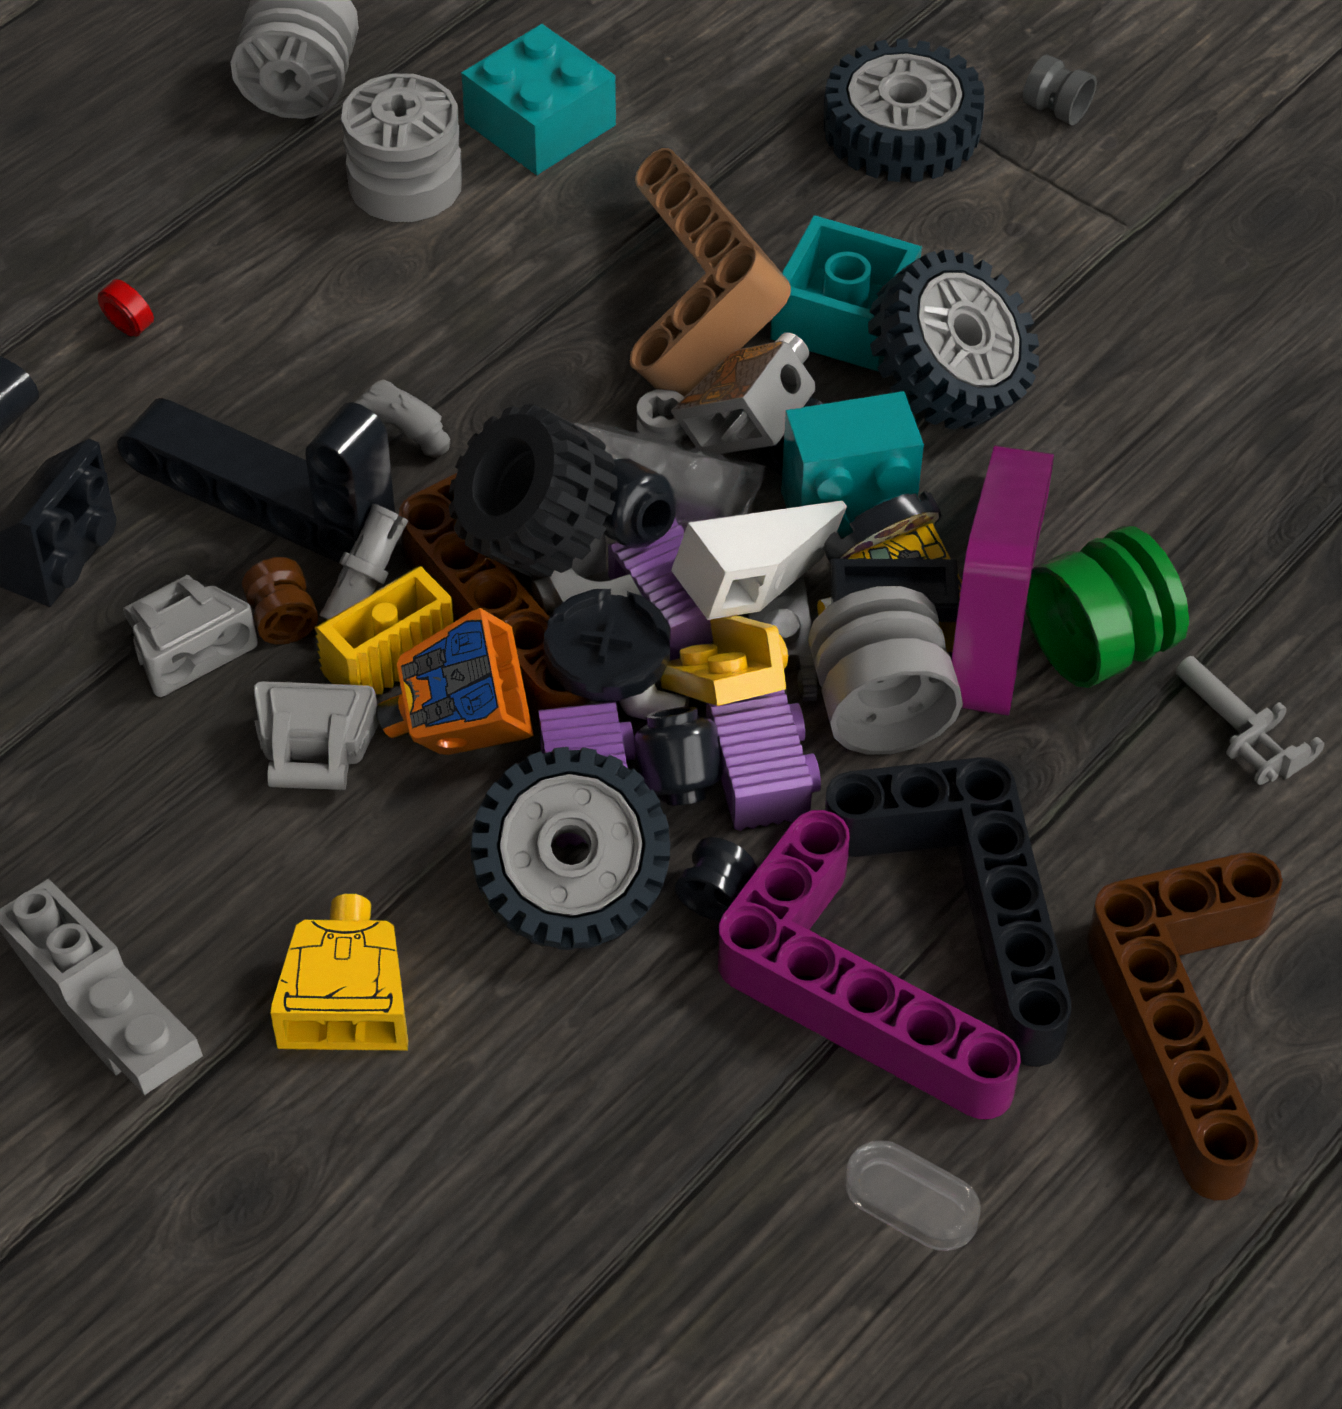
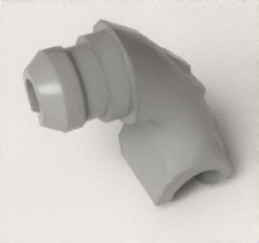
M386 380L375 382L354 402L370 409L380 418L384 425L389 423L399 428L408 439H413L415 443L420 444L421 450L426 456L437 458L446 453L450 448V437L442 429V416L418 398L395 387L391 382Z

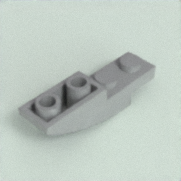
M49 878L0 908L1 933L55 1006L115 1075L123 1072L146 1095L203 1057L196 1037L124 966L117 946Z

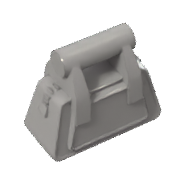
M185 575L123 608L125 617L133 628V642L139 664L143 665L152 691L158 697L166 696L251 651L258 644L250 605L216 586L204 587L189 575Z
M257 682L254 685L253 691L258 720L254 722L261 749H263L265 757L273 761H270L268 766V786L345 790L349 765L356 764L362 760L379 725L377 717L378 705L373 687L368 685ZM294 761H300V762H325V763H329V764H321V763H296V762H294Z

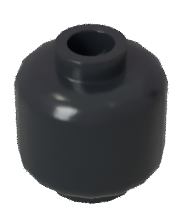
M629 458L614 459L615 466L610 473L617 476V490L611 493L610 500L614 501L615 505L612 515H607L602 525L606 528L603 535L632 549L647 547L663 537L674 522L676 513L674 487L664 475Z
M690 706L661 710L647 715V725L640 728L634 736L638 769L644 778V783L650 790L653 789L656 795H666L668 805H686L704 800L706 798L704 788L717 783L724 774L722 753L715 722L710 718L699 716L697 708Z

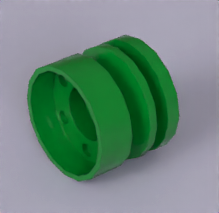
M1121 526L1110 531L1104 538H1095L1089 541L1080 551H1067L1032 569L1026 602V614L1033 634L1047 660L1063 678L1076 687L1090 688L1123 672L1132 664V661L1144 662L1152 658L1157 652H1165L1177 646L1186 638L1189 626L1187 598L1179 575L1166 552L1149 534L1135 526Z

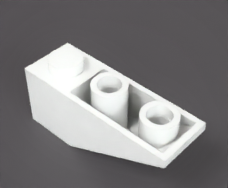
M835 501L689 522L671 571L707 620L760 612L825 556L823 551L824 543L832 533H837L847 506L843 501Z

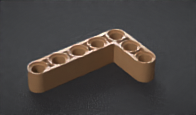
M661 148L649 155L639 166L635 176L636 186L705 270L706 274L640 337L631 351L629 361L631 367L655 389L673 390L685 397L730 353L741 349L783 308L790 296L791 286L787 278L707 184L673 150Z

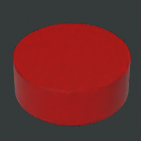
M114 279L98 293V304L102 312L117 329L126 335L137 337L154 322L153 313L147 302L126 282Z

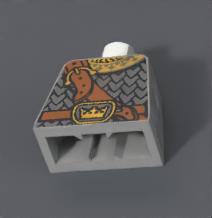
M783 333L772 343L738 349L730 353L671 412L703 457L776 445L784 435L786 410L804 407L815 391V381L803 365L809 357V349L800 337L792 333Z

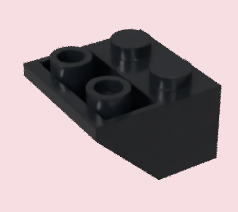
M88 438L45 460L0 515L1 588L51 607L65 588H70L76 583L84 564L99 546L105 545L110 540L116 527V514L113 510L108 477L105 472L99 442Z

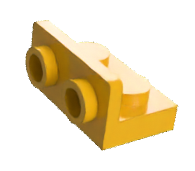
M737 615L711 619L713 644L694 645L681 649L680 659L669 661L660 679L663 689L720 706L785 690L784 669L788 663V652L786 644L775 625Z

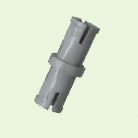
M372 504L357 541H355L350 554L344 552L339 562L343 569L330 597L319 614L320 617L326 620L332 618L371 595L378 583L384 584L389 574L384 569L408 523L407 519L401 516L398 517V514L384 507Z

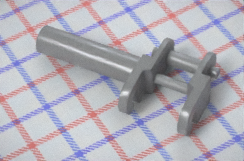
M1194 656L1187 657L1177 667L1176 674L1240 733L1238 737L1234 735L1229 740L1231 744L1226 751V755L1231 759L1241 755L1257 770L1254 781L1257 784L1262 785L1269 780L1273 782L1277 779L1278 774L1285 779L1289 778L1314 761L1323 750L1324 742L1319 737H1315L1311 741L1310 746L1304 742L1298 747L1291 745L1283 750L1266 734L1286 714V707L1280 702L1274 705L1272 711L1265 708L1256 714ZM1262 742L1276 756L1266 761L1252 747Z

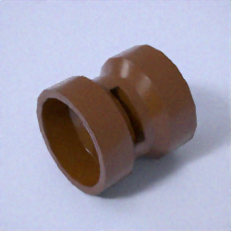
M274 557L257 563L245 573L242 580L243 592L247 603L254 610L253 618L258 634L265 642L289 644L304 638L315 628L318 621L317 610L313 599L305 592L306 581L301 567L296 561L286 557Z

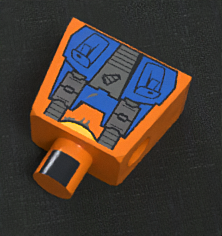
M481 608L471 611L401 654L397 662V669L402 694L380 702L377 706L379 723L383 731L390 738H396L409 732L414 742L443 755L505 744L534 736L512 626Z

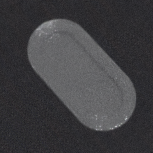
M869 1142L859 1147L850 1157L846 1173V1190L851 1201L859 1209L935 1250L949 1251L958 1249L967 1244L975 1235L980 1217V1201L976 1192L965 1181L893 1142Z

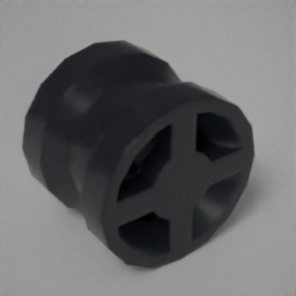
M704 838L697 844L692 853L693 867L685 869L679 876L675 884V892L687 908L711 920L721 921L723 914L738 896L740 890L745 887L757 871V866L753 858L737 844L723 838Z

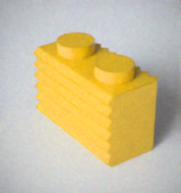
M420 566L316 626V638L319 642L317 646L320 649L318 653L321 657L319 661L322 665L320 669L324 676L332 684L368 685L373 687L376 694L383 695L384 688H393L394 681L400 682L397 669L400 655L453 623L451 596Z

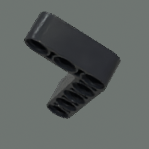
M164 398L155 399L117 440V448L121 457L140 474L337 563L340 562L344 552L350 554L355 541H357L372 504L379 505L395 513L388 437L385 426L376 414L358 403L349 402L340 407L306 447V460Z
M977 757L849 771L833 778L826 788L824 810L838 815L849 828L848 856L859 857L951 846L957 847L1000 1032L1015 1042L1020 1051L1021 1064L1040 1067L1052 1063L1059 1057L1064 1047L1071 1014V999L1015 779L1010 769L995 759ZM1002 907H1011L1016 910H1007ZM1014 962L1026 963L1031 965V967H1021L1014 964ZM1026 1020H1039L1047 1025H1034Z

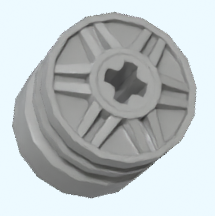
M249 0L242 22V29L230 62L233 81L242 95L259 109L284 118L305 119L321 115L335 105L344 86L345 75L349 67V58L352 54L359 29L357 10L351 0Z
M394 73L372 78L352 90L343 103L341 123L344 132V148L347 152L348 189L355 204L370 216L390 222H415L434 217L450 207L460 194L462 187L458 104L451 91L431 78L417 74Z
M876 586L850 593L829 605L813 621L807 638L819 684L822 687L821 691L833 736L846 749L867 755L895 754L918 748L937 738L956 721L963 705L960 687L951 657L947 654L945 638L940 628L935 605L923 593L902 586Z

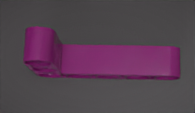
M994 445L968 541L951 661L963 702L961 709L1005 716L1010 714L1028 589L1051 481L1054 454Z
M812 810L801 814L791 824L722 916L719 923L718 971L722 979L738 991L968 1116L977 1119H993L1003 1115L1012 1104L1021 1063L1020 1051L1012 1039L991 1026L810 931L846 878L850 837L849 828L845 821L835 813L825 810ZM812 852H821L824 854H814ZM777 898H787L791 901H780ZM742 945H753V946H756V947H758V948H755V949H744V948H741V947H739V946H742ZM811 976L816 978V980L804 981L796 977ZM868 1007L874 1009L876 1012L863 1013L857 1011L855 1008ZM928 1039L934 1041L936 1044L922 1045L915 1042L914 1040ZM987 1071L995 1074L997 1078H983L975 1074V1072Z

